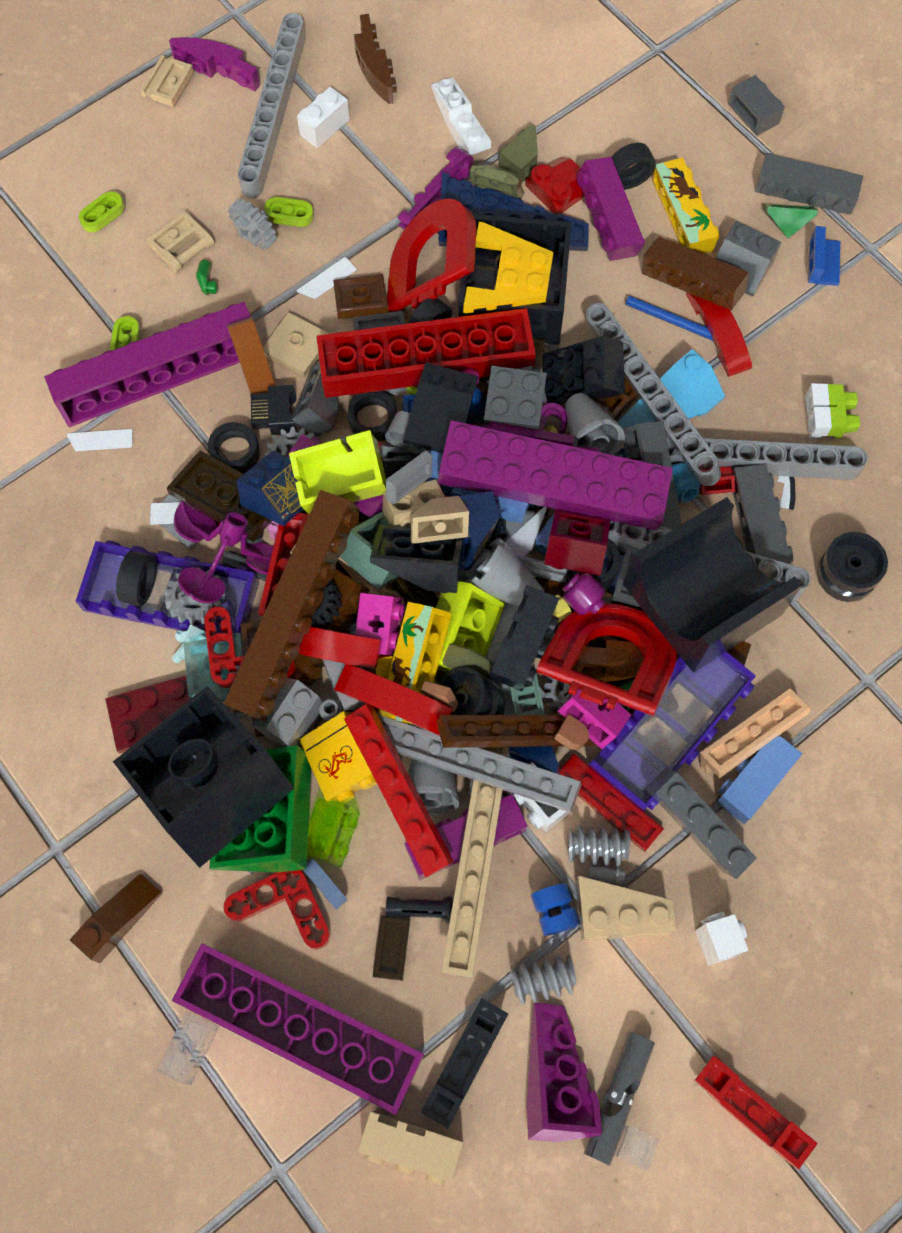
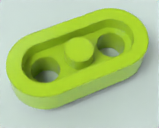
M105 192L83 208L78 216L82 228L87 232H98L120 216L125 208L122 197L117 192Z
M273 197L267 200L264 205L265 213L268 216L267 219L272 223L305 227L311 224L314 219L313 208L307 201Z
M123 316L115 321L110 350H115L128 345L130 342L140 340L141 329L135 318Z

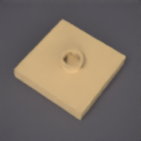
M288 312L263 346V350L267 358L305 377L319 358L316 335L330 333Z

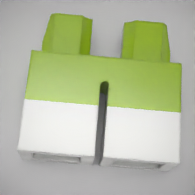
M811 384L805 395L809 440H820L821 436H834L836 439H841L844 433L857 432L860 427V416L846 414V410H855L858 402L857 392L844 391V386L841 384Z

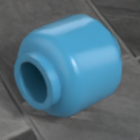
M685 463L672 464L677 501L681 503L692 501L699 494L701 484Z

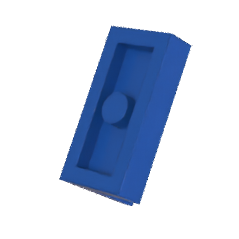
M816 226L809 241L808 283L838 286L840 283L841 241L826 240V227Z

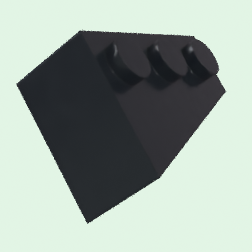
M525 586L523 599L518 610L515 611L512 619L513 622L507 636L504 638L492 668L490 679L523 692L526 684L532 685L537 673V669L533 668L536 658H542L548 646V643L544 642L547 632L553 634L559 617L555 616L559 602L558 597L531 586Z

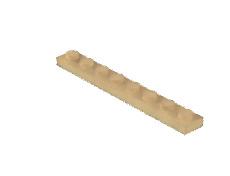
M479 747L508 757L509 747ZM476 780L473 781L442 966V973L467 978H473L502 796V789Z

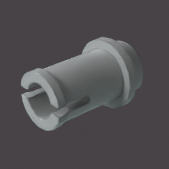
M333 698L324 700L319 707V713L326 721L343 712L339 701Z
M590 864L588 878L624 887L626 870H622L618 866L615 869Z

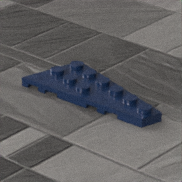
M442 172L441 200H457L468 208L472 214L572 222L569 251H588L589 223L563 214L556 215L545 211V208L538 205L533 207L523 203V200L489 188L482 189L473 186L472 182L466 180L459 181L451 178L449 174ZM447 230L439 231V246H447Z

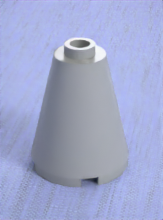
M578 393L571 396L565 404L569 435L574 436L573 446L601 448V453L617 455L621 450L620 444L622 440L625 441V434L621 425L587 394Z
M496 538L489 544L492 547L490 552L485 553L483 551L478 556L467 574V577L470 579L465 580V583H471L489 595L519 608L523 599V591L526 585L544 592L543 587L501 538Z
M412 759L408 775L429 815L449 813V808L453 806L456 810L459 806V794L454 773Z

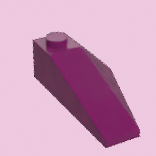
M533 1004L526 1106L528 1140L563 1142L600 1136L602 1134L599 1100L596 1092L591 1090L586 1076L588 1072L585 1062L581 1063L575 1047L576 1038L562 1005Z

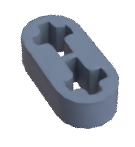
M313 858L308 860L306 869L303 871L337 910L347 901V898Z

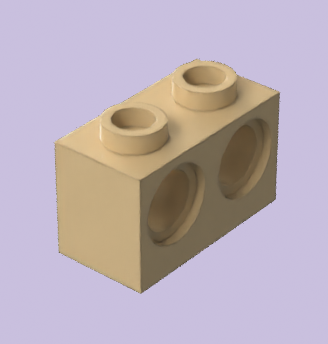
M436 480L423 482L394 504L386 500V491H384L383 513L389 525L411 527V515L429 500L445 496Z

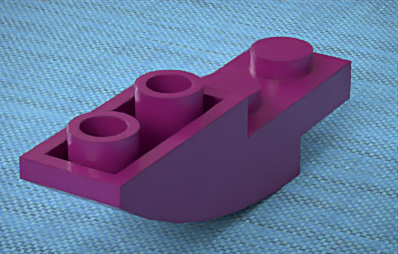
M179 37L169 40L174 59L191 64L196 72L203 73L210 78L218 72L221 76L236 81L242 87H247L253 91L259 88L258 70L256 67L245 62L243 51L207 39Z

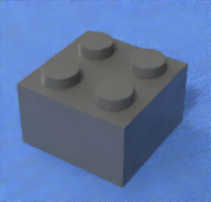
M492 366L484 426L491 422L539 430L547 373Z

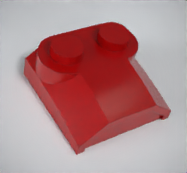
M561 157L548 165H537L532 169L531 176L525 179V186L556 215L563 213L585 197L582 188L577 182V174L580 167L571 158Z

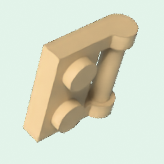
M185 211L146 239L148 246L168 264L174 273L181 270L184 263L205 247L210 248L215 244L212 237ZM196 236L199 238L198 241L177 257L172 255Z

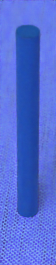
M630 295L625 305L714 341L708 328Z

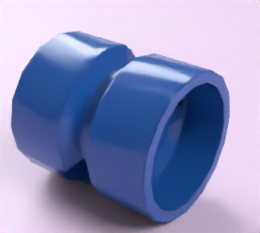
M567 883L550 886L531 894L535 911L542 915L539 923L544 936L561 933L581 925L576 908L571 907L569 904L572 901V896ZM561 908L562 914L552 916L551 911Z

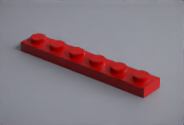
M365 704L345 717L344 721L425 878L429 877L454 861L373 706Z

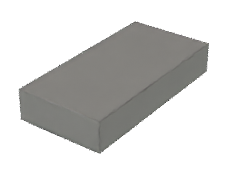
M424 451L386 479V500L394 504L432 476L433 455Z

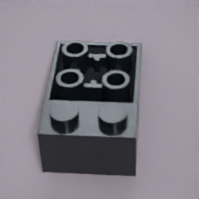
M600 336L543 353V372L547 373L545 384L547 403H566L571 396L578 393L587 394L592 400L606 399L625 394L623 342L606 336Z

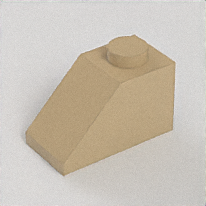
M459 496L434 498L411 515L412 544L468 537L469 510Z

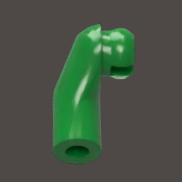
M201 260L196 272V278L201 291L205 295L216 294L218 292L217 282L215 280L209 281L211 263L208 260Z

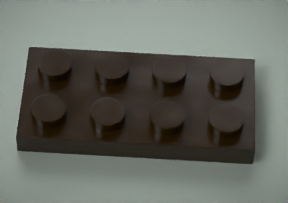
M201 450L166 488L171 496L184 501L187 505L218 523L225 520L226 515L231 512L243 515L248 521L245 532L248 533L246 539L254 542L272 521L241 506L237 479L244 474Z

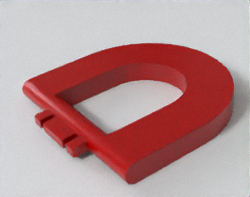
M442 199L430 204L412 219L401 234L394 248L389 268L387 303L390 313L398 312L409 305L416 309L427 298L436 299L438 295L446 294L447 285L474 272L476 221L472 212L459 201ZM447 230L445 271L415 287L417 261L423 246L435 233Z
M603 604L595 614L589 611L587 614L580 615L575 611L564 619L543 654L536 672L571 685L568 693L576 695L579 689L581 690L580 698L602 705L606 699L608 700L606 707L612 710L615 709L616 703L654 716L673 675L677 657L674 648L646 613L627 606ZM606 635L619 636L631 641L639 648L643 655V663L628 691L573 670L585 646L591 640Z

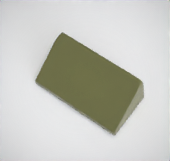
M449 644L442 661L443 665L450 669L469 667L488 679L494 666L493 661L477 652L454 644Z

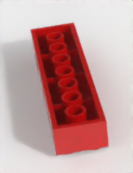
M527 308L316 335L325 398L418 386L426 362L460 372L469 368L474 369L478 372L479 378L489 377L492 366L513 369L535 366L536 353Z

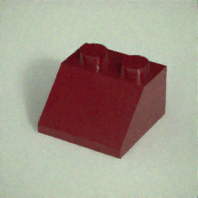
M555 509L544 565H549L558 570L569 569L579 571L581 574L588 573L600 576L607 549L611 519Z

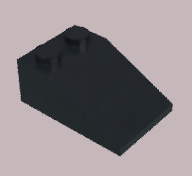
M426 362L419 381L403 443L444 453L450 421L466 424L478 376Z
M379 525L370 556V563L427 591L457 593L463 563L464 538L412 544L411 527Z

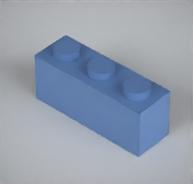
M780 735L756 751L757 753L751 760L747 758L741 762L735 769L740 773L736 779L732 781L728 778L718 790L722 796L718 799L717 803L743 824H746L802 755L799 750Z

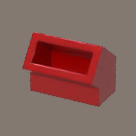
M731 466L720 467L721 477L719 481L712 486L700 485L699 493L701 495L735 492V475L732 474ZM702 469L703 472H706V471H709V470H710V469Z

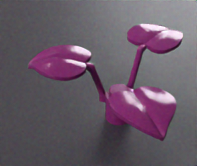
M184 501L180 502L175 511L173 523L175 530L181 537L191 542H200L203 539L211 541L219 533L222 542L208 573L194 567L185 568L180 572L178 584L187 596L201 603H214L222 598L225 592V584L222 580L212 577L226 547L234 546L240 540L241 553L247 556V565L253 570L267 575L273 547L261 542L246 543L248 533L245 532L248 521L243 515L236 512L228 513L225 520H222L218 526L210 517L191 508Z

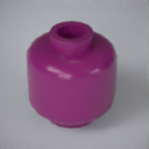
M588 573L574 574L562 588L565 591L563 600L580 615L587 614L589 611L595 614L605 603L602 599L605 588Z

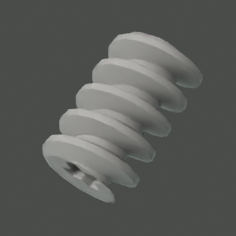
M581 825L576 827L574 833H572L570 826L568 836L569 862H573L576 854L579 855L582 864L585 863L588 855L591 856L593 865L597 864L599 857H603L605 866L609 865L611 858H615L616 866L620 867L623 859H626L628 862L630 852V831L628 829H625L620 837L616 828H613L608 836L605 827H601L598 835H596L593 826H589L586 834H584Z
M570 955L567 956L566 965L560 957L555 958L554 967L548 959L543 960L542 969H540L536 961L532 962L530 972L524 964H520L518 974L510 966L515 996L518 997L522 1005L525 1004L526 995L528 994L533 1002H537L538 992H541L544 998L549 1000L550 990H554L559 998L561 997L563 987L567 989L570 995H573L576 975Z

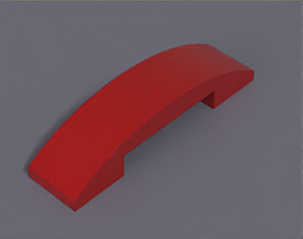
M687 292L686 296L696 315L701 314L719 349L718 358L727 376L730 377L752 369V362L745 340L731 310Z
M311 626L308 633L302 639L299 646V654L350 665L377 668L382 640Z
M345 664L334 688L336 692L359 702L362 701L438 736L440 734L436 721L440 715H451L453 711L452 708L427 696L350 664Z
M713 1055L694 1080L743 1126L796 1169L799 1170L817 1146L818 1143L769 1105L715 1055Z

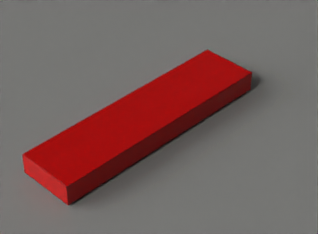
M573 754L559 770V775L580 781L582 785L578 797L621 833L628 829L630 831V841L643 852L650 847L664 830L663 827L626 798L577 755Z

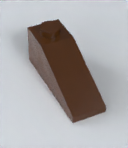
M139 874L91 915L71 937L70 941L90 960L101 963L161 896L162 892L142 874Z

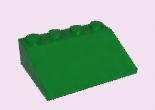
M299 746L266 750L294 789L212 857L209 869L254 872H287L306 869L311 766L305 751Z

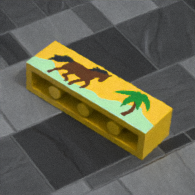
M683 157L656 164L652 182L679 244L702 254L713 252L717 240H719V230L716 225H713L710 218V210L701 199V190L693 181L691 168L686 165Z
M408 602L388 680L423 695L421 688L424 682L434 683L452 613ZM379 709V715L410 723Z

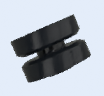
M860 532L844 533L833 540L818 562L817 577L819 584L827 594L837 600L845 602L860 601L873 591L887 573L888 558L886 551L879 541L868 534Z
M456 667L446 672L436 683L450 687L458 701V706L451 715H504L506 701L501 688L492 680L469 667Z

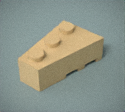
M582 876L577 877L575 882L579 920L581 923V941L671 935L676 931L672 900Z
M371 1111L358 1152L366 1154L365 1159L383 1165L384 1161L396 1164V1170L413 1175L414 1171L427 1174L425 1180L444 1186L445 1180L452 1182L463 1141L376 1111Z

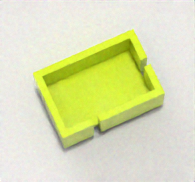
M370 430L346 437L348 445L353 450L352 452H348L342 440L337 439L289 453L293 474L298 480L295 483L300 505L308 514H310L320 490L349 499L353 503L383 495V492L386 491V476L378 442Z

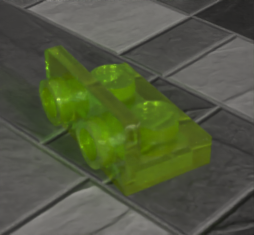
M318 797L309 821L307 857L342 867L344 859L349 852V844L353 832L358 826L360 812L346 803L333 800L326 802L325 799Z

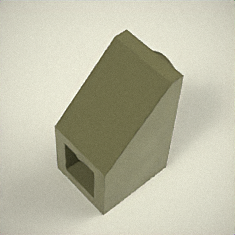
M533 123L525 130H521L510 144L504 145L499 152V168L514 172L521 180V184L531 176L532 169L537 166L536 126Z

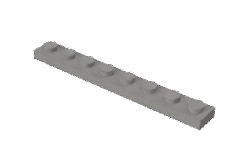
M378 715L399 755L572 813L582 785L580 781L478 747L443 748L440 736Z

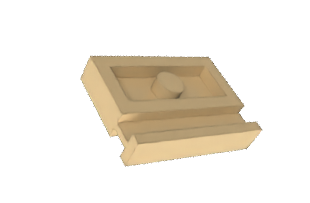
M161 55L141 88L142 96L145 98L147 96L151 97L154 101L174 107L194 73L193 66L172 58L170 60L165 59V56Z

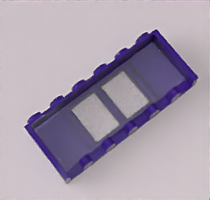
M107 540L105 543L95 541L75 602L85 612L187 631L190 626L189 619L180 623L178 616L172 618L165 604L164 590L169 589L168 581L176 582L175 574H180L185 568H200L206 572L210 569L213 561L208 564L190 556H185L183 559L174 557L171 553L165 551L153 553L140 546L128 548L114 541ZM129 551L153 555L156 559L157 569L154 587L147 603L143 606L120 602L116 595L118 571L123 558ZM219 562L212 576L218 575L225 584L226 603H222V607L229 612L232 619L235 642L242 643L241 624L248 623L259 582L252 570L245 567L229 568ZM217 616L214 622L218 633H223L221 630V621L223 620L221 616ZM195 620L193 626L205 631V624H202L200 620Z
M727 652L695 673L679 657L655 715L651 716L636 710L630 716L618 736L604 747L599 755L589 764V767L642 811L647 807L653 810L658 802L646 788L666 768L676 771L680 776L682 775L678 772V769L684 762L690 765L700 753L696 748L703 740L708 743L718 732V729L714 726L721 718L727 721L737 709L733 703L738 697L741 696L745 699L753 690L755 685L751 682L756 675Z

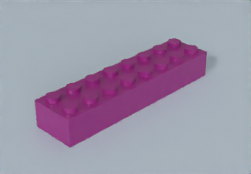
M245 302L232 304L223 310L205 314L201 318L181 323L177 327L164 332H157L148 338L130 342L126 346L106 351L102 355L89 360H82L70 367L55 370L51 374L44 376L56 407L68 427H72L238 364L239 360L227 325L251 318Z
M450 421L439 470L438 484L479 493L493 491V495L497 497L611 519L610 521L657 531L664 519L673 468Z
M201 943L172 999L173 1002L395 1115L398 1114L424 1057L423 1053Z

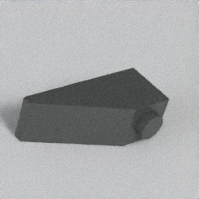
M319 361L310 369L292 418L294 422L305 428L307 432H313L315 437H319L324 432L328 433L334 428L336 424L335 417L338 411L337 397L325 398Z

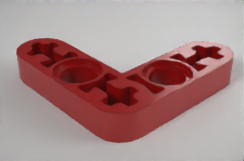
M214 607L207 611L204 618L210 673L218 687L228 689L231 688L237 675L236 672L238 670L236 666H241L245 656L237 657L233 623L229 612L225 608ZM217 616H221L223 619L221 621L223 633H218V629L214 624ZM220 641L229 643L228 651L223 654L214 652L215 645ZM295 660L292 662L289 668L287 678L290 677L296 669ZM227 668L230 674L227 675L226 680H223L219 675L222 674V669Z
M301 870L276 872L231 894L224 902L223 908L226 916L233 921L241 922L286 900L302 939L308 947L319 950L327 946L330 941V930L309 883ZM289 874H293L295 877L300 876V879L296 881V888H292L290 885L282 887L281 889L284 891V894L279 895V890L273 883L275 880L278 879V883L282 885L288 881L287 876ZM263 886H269L273 889L272 899L265 903L260 902L257 898L258 890ZM251 893L252 900L257 905L256 908L252 909V905L247 904L242 907L243 913L240 915L230 911L234 907L233 902L235 900H238L240 903L247 902L249 898L246 895ZM301 900H309L313 905V909L308 916H300L296 912V906ZM317 915L319 920L313 922L319 931L324 930L320 943H317L315 940L309 941L312 931L308 924L304 928L302 927V923L313 920Z

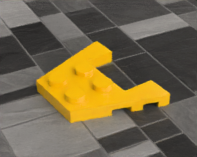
M479 222L475 247L502 251L495 290L467 287L463 313H472L474 309L479 308L494 310L497 306L512 304V307L546 302L553 252L484 222Z

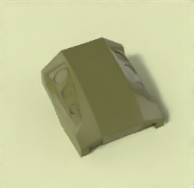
M489 164L472 165L470 177L472 184L482 189L489 188L522 200L524 190L521 180L514 172Z

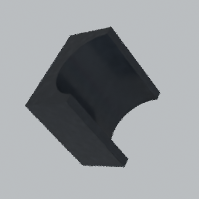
M473 214L476 221V236L479 222H484L552 251V266L546 302L512 307V304L497 306L494 310L479 308L474 309L472 313H463L467 287L495 290L502 251L475 247L474 272L461 278L458 317L527 308L533 339L545 340V344L559 345L564 315L572 222Z
M728 497L637 551L623 582V586L693 673L782 616L802 587V584L795 576L787 582L776 581L765 575L752 563L742 549L735 534L732 521L734 504Z
M208 686L113 761L165 831L199 868L294 789L263 746Z

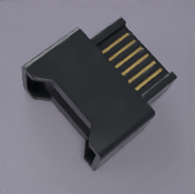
M294 385L268 386V393L250 394L252 429L270 428L271 435H280L282 429L286 433H290L291 427H294L295 431L298 432L296 423L292 420V405L297 401Z

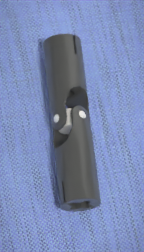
M628 1033L614 1070L612 1084L607 1090L600 1108L602 1134L589 1137L583 1154L609 1166L611 1165L633 1104L634 1094L641 1083L655 1042L636 1033ZM612 1103H616L621 1107V1110L615 1116H612L611 1113Z

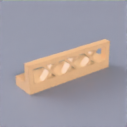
M788 689L700 752L701 769L706 775L713 771L719 778L808 715L810 707L793 690Z

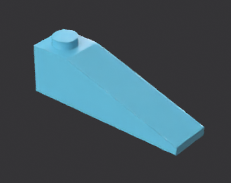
M693 349L677 361L660 378L688 419L697 415L700 417L707 414L725 398V394L712 366ZM641 400L618 421L622 428L640 423L656 422Z

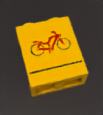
M343 711L299 739L326 802L338 801L339 804L346 803L355 797L354 793L358 790H366L377 784L344 721V718L353 712Z

